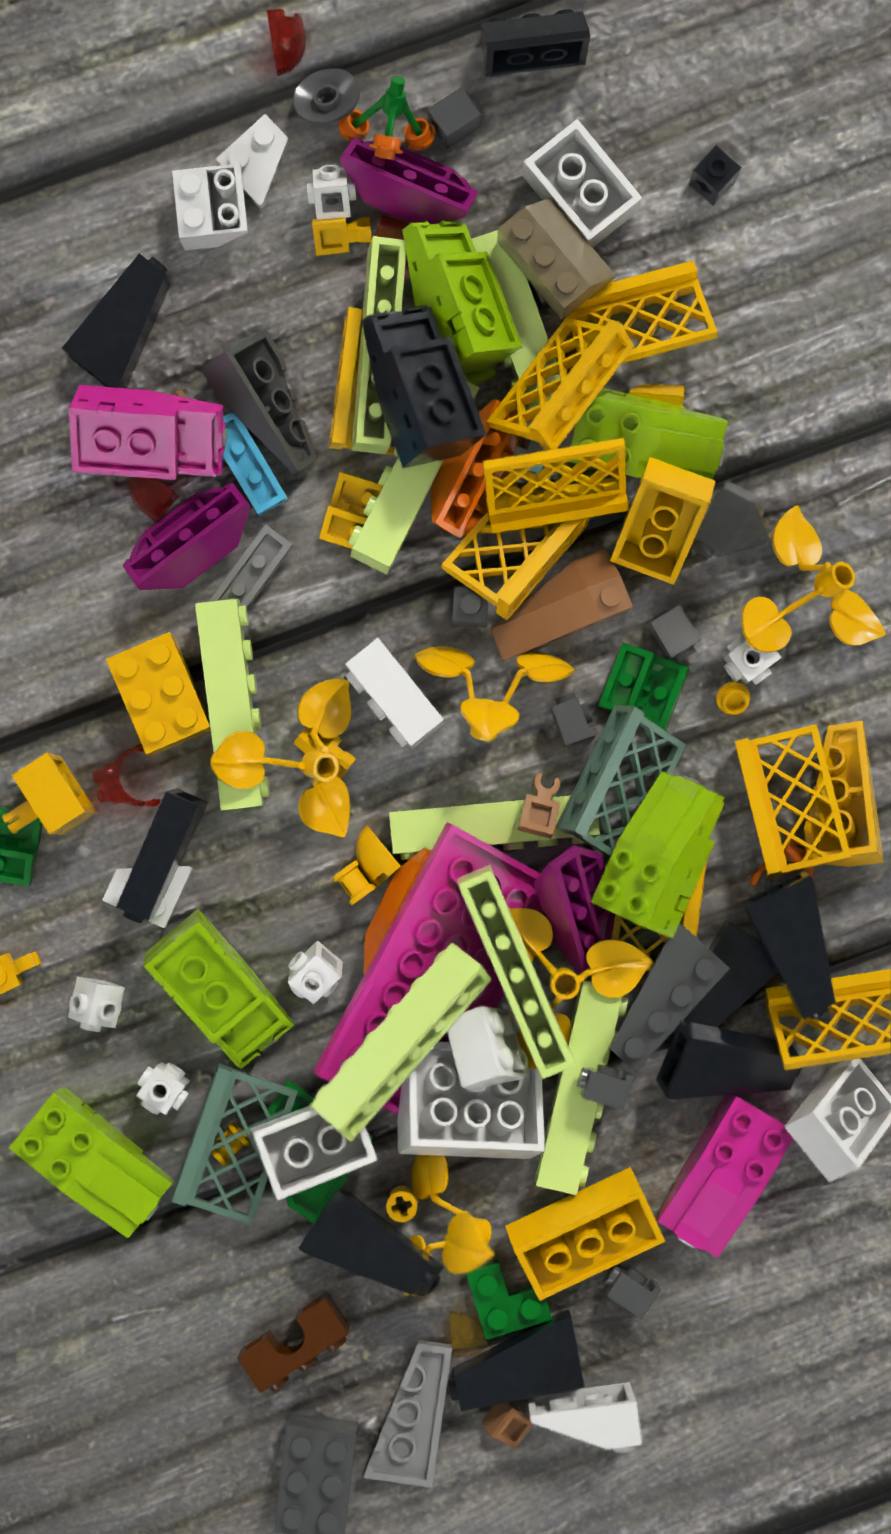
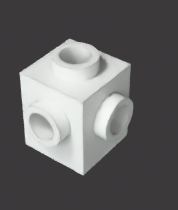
M325 165L320 169L313 170V183H307L309 204H315L317 220L351 217L350 201L356 200L355 184L350 179L348 180L344 168L336 165Z
M743 635L727 646L730 653L723 657L727 663L724 665V668L733 681L737 682L740 680L744 685L751 680L757 685L772 673L768 667L782 658L777 651L764 653L753 649ZM746 655L751 657L752 664L747 661Z
M317 940L305 953L302 951L297 953L289 963L288 984L298 997L306 998L314 1004L322 996L326 998L335 990L338 980L342 977L343 961Z
M77 977L74 993L69 1003L68 1018L81 1022L80 1028L88 1031L100 1032L101 1027L116 1028L125 987L106 980Z
M161 1062L154 1069L148 1067L137 1082L142 1088L136 1096L143 1100L141 1105L151 1113L158 1115L161 1112L166 1115L172 1108L177 1111L189 1095L185 1088L190 1080L184 1077L185 1072L176 1065L169 1062L166 1065ZM156 1085H163L166 1088L165 1096L155 1091Z

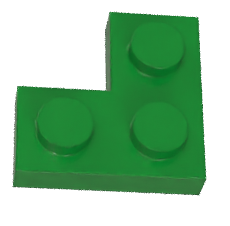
M499 1260L481 1265L466 1273L486 1340L552 1320L547 1299L539 1301L532 1286L508 1293Z

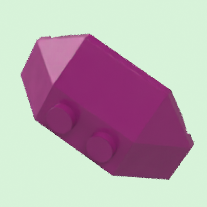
M353 138L341 155L340 164L352 183L355 184V188L363 201L409 223L428 221L429 224H438L442 220L446 222L464 218L478 195V191L470 187L468 182L456 170L403 147H400V150L403 151L402 154H396L395 160H388L374 156L375 150L369 147V144H373V141L364 142L360 138Z
M233 483L227 484L223 488H212L197 492L141 534L132 549L130 558L124 562L123 568L139 590L184 588L238 547L251 506Z
M574 845L550 862L533 883L542 914L549 920L552 926V942L577 973L581 974L583 971L591 969L586 960L589 948L599 941L612 938L615 913L591 902L605 871L602 854Z

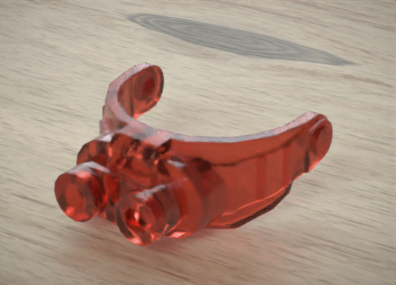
M142 744L126 750L114 762L104 764L103 769L92 771L94 783L100 785V790H97L99 803L111 801L112 804L124 803L135 807H155L160 804L161 799L154 798L151 801H140L132 798L124 791L120 783L119 770L122 761L131 753L143 752Z

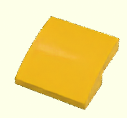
M340 471L331 503L326 511L319 539L352 549L353 546L348 544L349 539L357 525L363 528L368 518L367 515L363 514L366 505L372 495L378 498L383 486L379 485L378 482Z

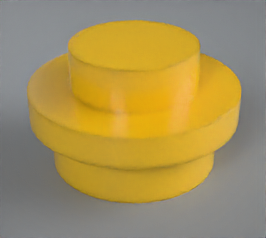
M728 682L721 686L716 694V704L726 714H741L749 705L750 692L741 682Z

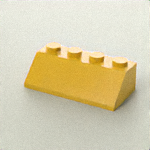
M631 1167L578 1191L577 1195L571 1194L505 1226L514 1252L539 1301L666 1242Z

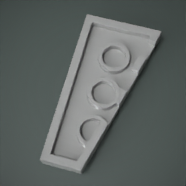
M424 1340L417 1341L364 1471L363 1478L432 1488L452 1345Z

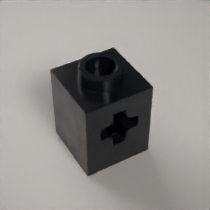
M715 145L694 168L688 184L714 206L736 182L742 167Z

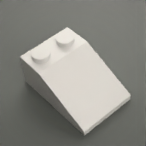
M630 1382L574 1389L528 1398L530 1419L533 1424L604 1449H613L615 1452H628L633 1450L634 1446L642 1445L637 1402Z

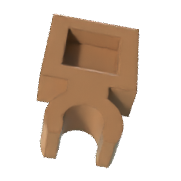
M537 773L532 781V790L535 796L526 794L524 797L517 830L551 839L554 834L560 802L551 800V797L558 791L560 779L555 777L551 785L552 787L547 789L541 785L542 774Z

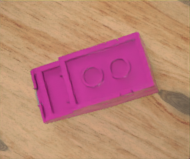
M79 385L69 407L72 472L99 474L100 472L103 475L176 480L177 474L215 477L218 474H222L223 453L225 446H227L228 434L223 418V405L150 390Z
M737 1094L725 1095L715 1111L716 1114H713L708 1126H706L676 1177L677 1182L656 1218L657 1222L672 1230L681 1242L691 1248L695 1247L698 1250L699 1248L705 1250L717 1258L762 1194L793 1141V1137L784 1127L785 1123Z

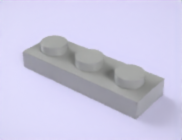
M265 524L208 602L239 599L240 606L246 605L248 610L294 545Z

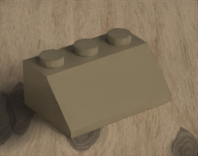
M551 197L525 206L498 228V244L561 320L565 319L616 277Z

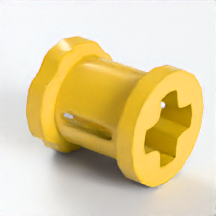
M357 860L332 877L333 881L339 882L349 895V903L351 905L376 888L374 883L369 884L358 869L359 863Z
M231 1121L224 1135L228 1137L242 1129L237 1123ZM247 1134L228 1142L234 1155L244 1146L249 1147L252 1144ZM219 1136V1137L214 1141V1143H216V1142L222 1140L221 1137ZM225 1145L210 1152L221 1165L225 1166L230 1163L231 1157Z
M400 1185L391 1190L387 1198L386 1210L389 1217L394 1221L400 1223L407 1222L415 1216L418 1199L413 1189ZM402 1196L404 1201H411L408 1203L407 1210L402 1211L400 1206L394 1207L397 1197Z

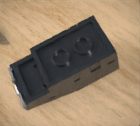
M423 305L411 308L405 307L402 311L388 312L385 310L383 313L367 315L361 321L379 405L403 469L461 456L487 435L473 396H471L470 388L450 337L442 338L431 307Z

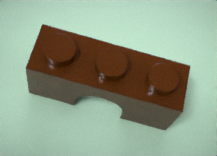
M325 1292L298 1310L296 1320L304 1331V1339L299 1344L294 1346L282 1345L275 1339L272 1332L268 1330L240 1350L237 1358L260 1393L268 1388L271 1391L277 1390L289 1380L287 1375L298 1368L301 1372L305 1371L318 1361V1354L327 1348L332 1352L347 1341L345 1336L349 1333L350 1325L328 1292Z

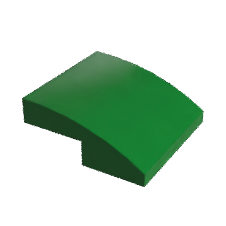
M623 642L598 706L612 712L615 705L635 706L645 713V718L667 731L690 668L656 656L653 652Z
M0 807V882L29 887L35 870L43 824L37 818L20 829L16 834H13L7 827L11 823H5L2 815L7 814L13 809Z

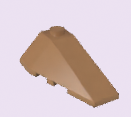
M605 548L573 560L526 599L508 620H501L491 629L503 661L628 613L633 608L622 578L614 563L610 561L611 558Z

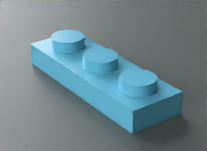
M231 412L223 417L228 429L227 446H225L223 457L258 516H261L287 501L288 498L244 423Z

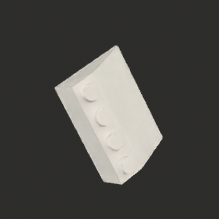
M437 1042L402 1083L397 1118L398 1154L531 1159L545 1151L542 1077L538 1068L530 1069L527 1066L528 1077L482 1088H462L450 1042Z

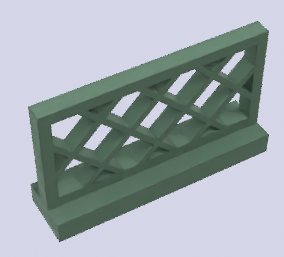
M614 706L556 828L564 833L574 835L608 857H611L615 848L613 837L622 834L630 822L628 806L638 802L640 805L648 793L645 791L642 776L654 772L656 781L661 771L672 775L686 744L645 718V713L635 706ZM640 725L645 730L647 742L636 746L634 734ZM666 742L672 746V749L667 759L660 762L657 745ZM649 749L652 765L641 769L637 752ZM629 756L632 773L621 777L619 766L623 757ZM634 779L637 796L626 800L623 783ZM614 786L618 803L606 807L604 797L608 789ZM620 810L623 826L611 830L608 814ZM600 817L603 834L592 837L587 833L593 820Z
M218 1062L172 1194V1202L183 1206L186 1204L252 1225L268 1176L251 1133V1128L291 1113L298 1091L232 1069L231 1066ZM238 1079L250 1083L255 1096L237 1104L232 1095L235 1080ZM256 1086L266 1088L267 1090L259 1093ZM273 1092L287 1095L284 1109L270 1115L262 1098ZM230 1098L233 1107L225 1110ZM258 1100L266 1118L248 1126L240 1109ZM236 1111L244 1129L225 1137L220 1127L223 1117ZM218 1132L222 1140L214 1143ZM247 1133L255 1150L236 1159L228 1142ZM225 1145L233 1162L214 1171L208 1159L210 1152ZM258 1155L263 1166L261 1175L247 1181L239 1164ZM207 1165L210 1173L202 1177ZM236 1167L243 1184L225 1192L217 1175ZM213 1178L221 1195L210 1201L195 1197L199 1185ZM258 1183L255 1193L253 1194L250 1186ZM246 1189L252 1200L248 1213L233 1209L228 1197ZM224 1200L227 1207L216 1203Z

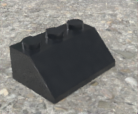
M564 9L556 12L554 15L540 16L539 14L531 13L522 16L521 19L507 20L503 17L490 19L487 23H481V43L486 77L586 64L590 30L583 11L574 12L570 9Z

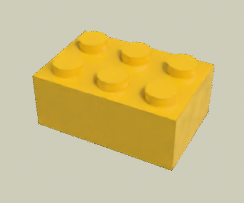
M649 457L617 537L610 561L675 585L710 504L715 481Z
M167 632L106 659L146 755L155 756L211 731L209 714L176 637L172 633Z

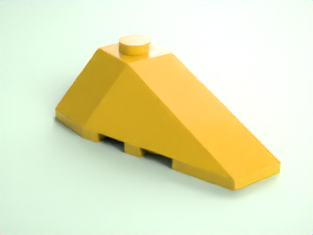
M863 721L830 725L827 729L823 750L851 859L826 865L854 867L884 863ZM821 772L818 774L816 786L813 788L814 791H817L823 781ZM824 787L820 794L828 798L826 788ZM819 799L815 801L809 812L810 817L824 825L832 814L830 806ZM833 819V821H832V823L830 824L829 828H831V829H833L834 831H836V827H835V823H834V819ZM807 820L804 826L805 842L812 846L822 829ZM825 832L816 849L827 855L842 852L839 839ZM812 853L808 860L818 858L820 856L816 855L815 853Z

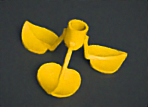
M798 505L783 514L776 523L772 534V546L777 558L785 566L798 564L801 571L821 572L815 578L814 591L778 612L775 603L766 597L759 596L749 600L744 605L741 613L742 631L747 643L753 649L764 653L776 652L785 647L790 641L792 630L783 617L818 595L827 598L833 597L830 601V606L834 610L829 616V623L835 636L844 644L859 646L885 636L886 632L870 607L859 595L848 590L855 582L853 569L845 562H837L832 566L829 562L823 565H814L820 560L822 555V545L816 531L805 519Z
M436 646L421 650L413 655V659L417 661L418 665L434 676L444 678L457 677L460 674L464 676L469 699L461 703L460 711L471 726V736L486 742L494 740L499 733L513 727L519 721V712L508 703L522 677L528 675L530 679L536 682H554L572 675L575 671V668L566 661L552 654L540 651L523 653L516 660V665L521 669L516 673L503 701L500 702L475 698L472 676L468 670L474 666L475 660L465 651L449 646Z
M330 679L308 689L302 696L297 709V717L300 724L312 728L310 736L318 750L308 751L300 762L263 757L265 745L262 739L255 733L238 731L224 739L211 757L210 766L218 779L238 789H249L260 784L265 776L263 764L302 769L306 776L314 778L312 781L314 787L306 789L300 796L298 812L301 821L314 831L345 837L350 819L348 789L345 783L336 776L339 769L336 757L327 753L328 747L323 745L318 734L321 737L330 739L341 735L350 722L351 701L349 681L346 679Z
M509 908L531 962L536 956L551 973L549 984L556 995L550 1003L553 1012L563 999L573 998L578 993L580 982H583L588 976L592 975V986L599 994L607 998H618L634 989L651 965L650 959L635 946L623 941L609 939L597 942L587 951L586 960L591 969L585 970L579 975H576L568 968L556 970L540 952L548 948L552 941L553 933L549 920L542 913L533 909ZM554 1013L568 1045L572 1030L571 1022L566 1015ZM519 1026L517 1036L520 1047L527 1055L528 1068L536 1069L537 1066Z
M417 1155L413 1161L410 1174L411 1185L415 1195L423 1200L431 1197L433 1203L452 1212L455 1216L449 1222L448 1231L445 1235L446 1241L430 1243L426 1246L423 1237L420 1235L411 1236L409 1239L431 1257L430 1253L433 1250L443 1248L442 1260L445 1268L450 1273L464 1274L470 1272L493 1256L492 1251L487 1246L492 1234L491 1225L488 1220L474 1218L468 1211L460 1210L438 1196V1194L445 1191L448 1184V1166L445 1156Z

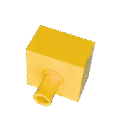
M47 752L11 775L27 801L7 814L2 815L5 823H11L7 827L13 834H16L20 829L39 818L50 835H64L98 812L60 755Z

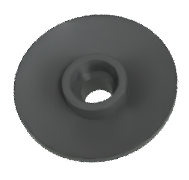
M335 68L319 70L307 76L296 88L293 97L294 108L298 116L308 123L315 125L332 124L342 120L354 110L360 98V88L355 77L345 70Z

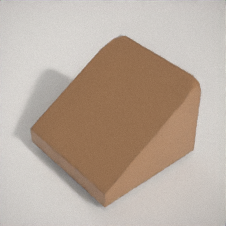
M512 1402L493 1405L482 1420V1425L493 1438L513 1449H516L533 1426L530 1415Z

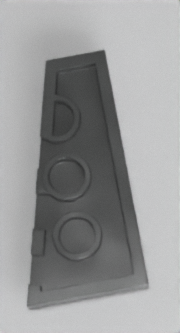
M679 923L674 937H668L661 948L647 978H645L635 1001L629 1008L609 1048L637 1072L676 1029L680 1020L685 1019L730 968Z

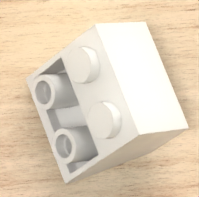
M240 163L172 171L179 239L185 251L219 247L248 233Z
M481 1006L463 1012L447 1031L462 1088H482L528 1077L526 1069L528 1066L527 1055L520 1047L517 1036L519 1025L515 1016L511 1014V1010Z

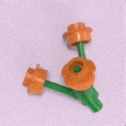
M398 76L392 77L390 87L386 89L385 94L363 113L360 110L354 109L348 116L338 122L339 132L344 139L350 142L353 138L364 140L370 128L368 119L382 109L388 115L385 135L374 134L373 144H369V147L375 150V157L395 160L396 154L403 153L400 150L402 140L392 137L396 117L402 114L405 115L408 124L404 128V142L413 151L429 148L435 139L436 129L433 124L428 123L424 118L415 119L406 99V92L404 91L405 80Z

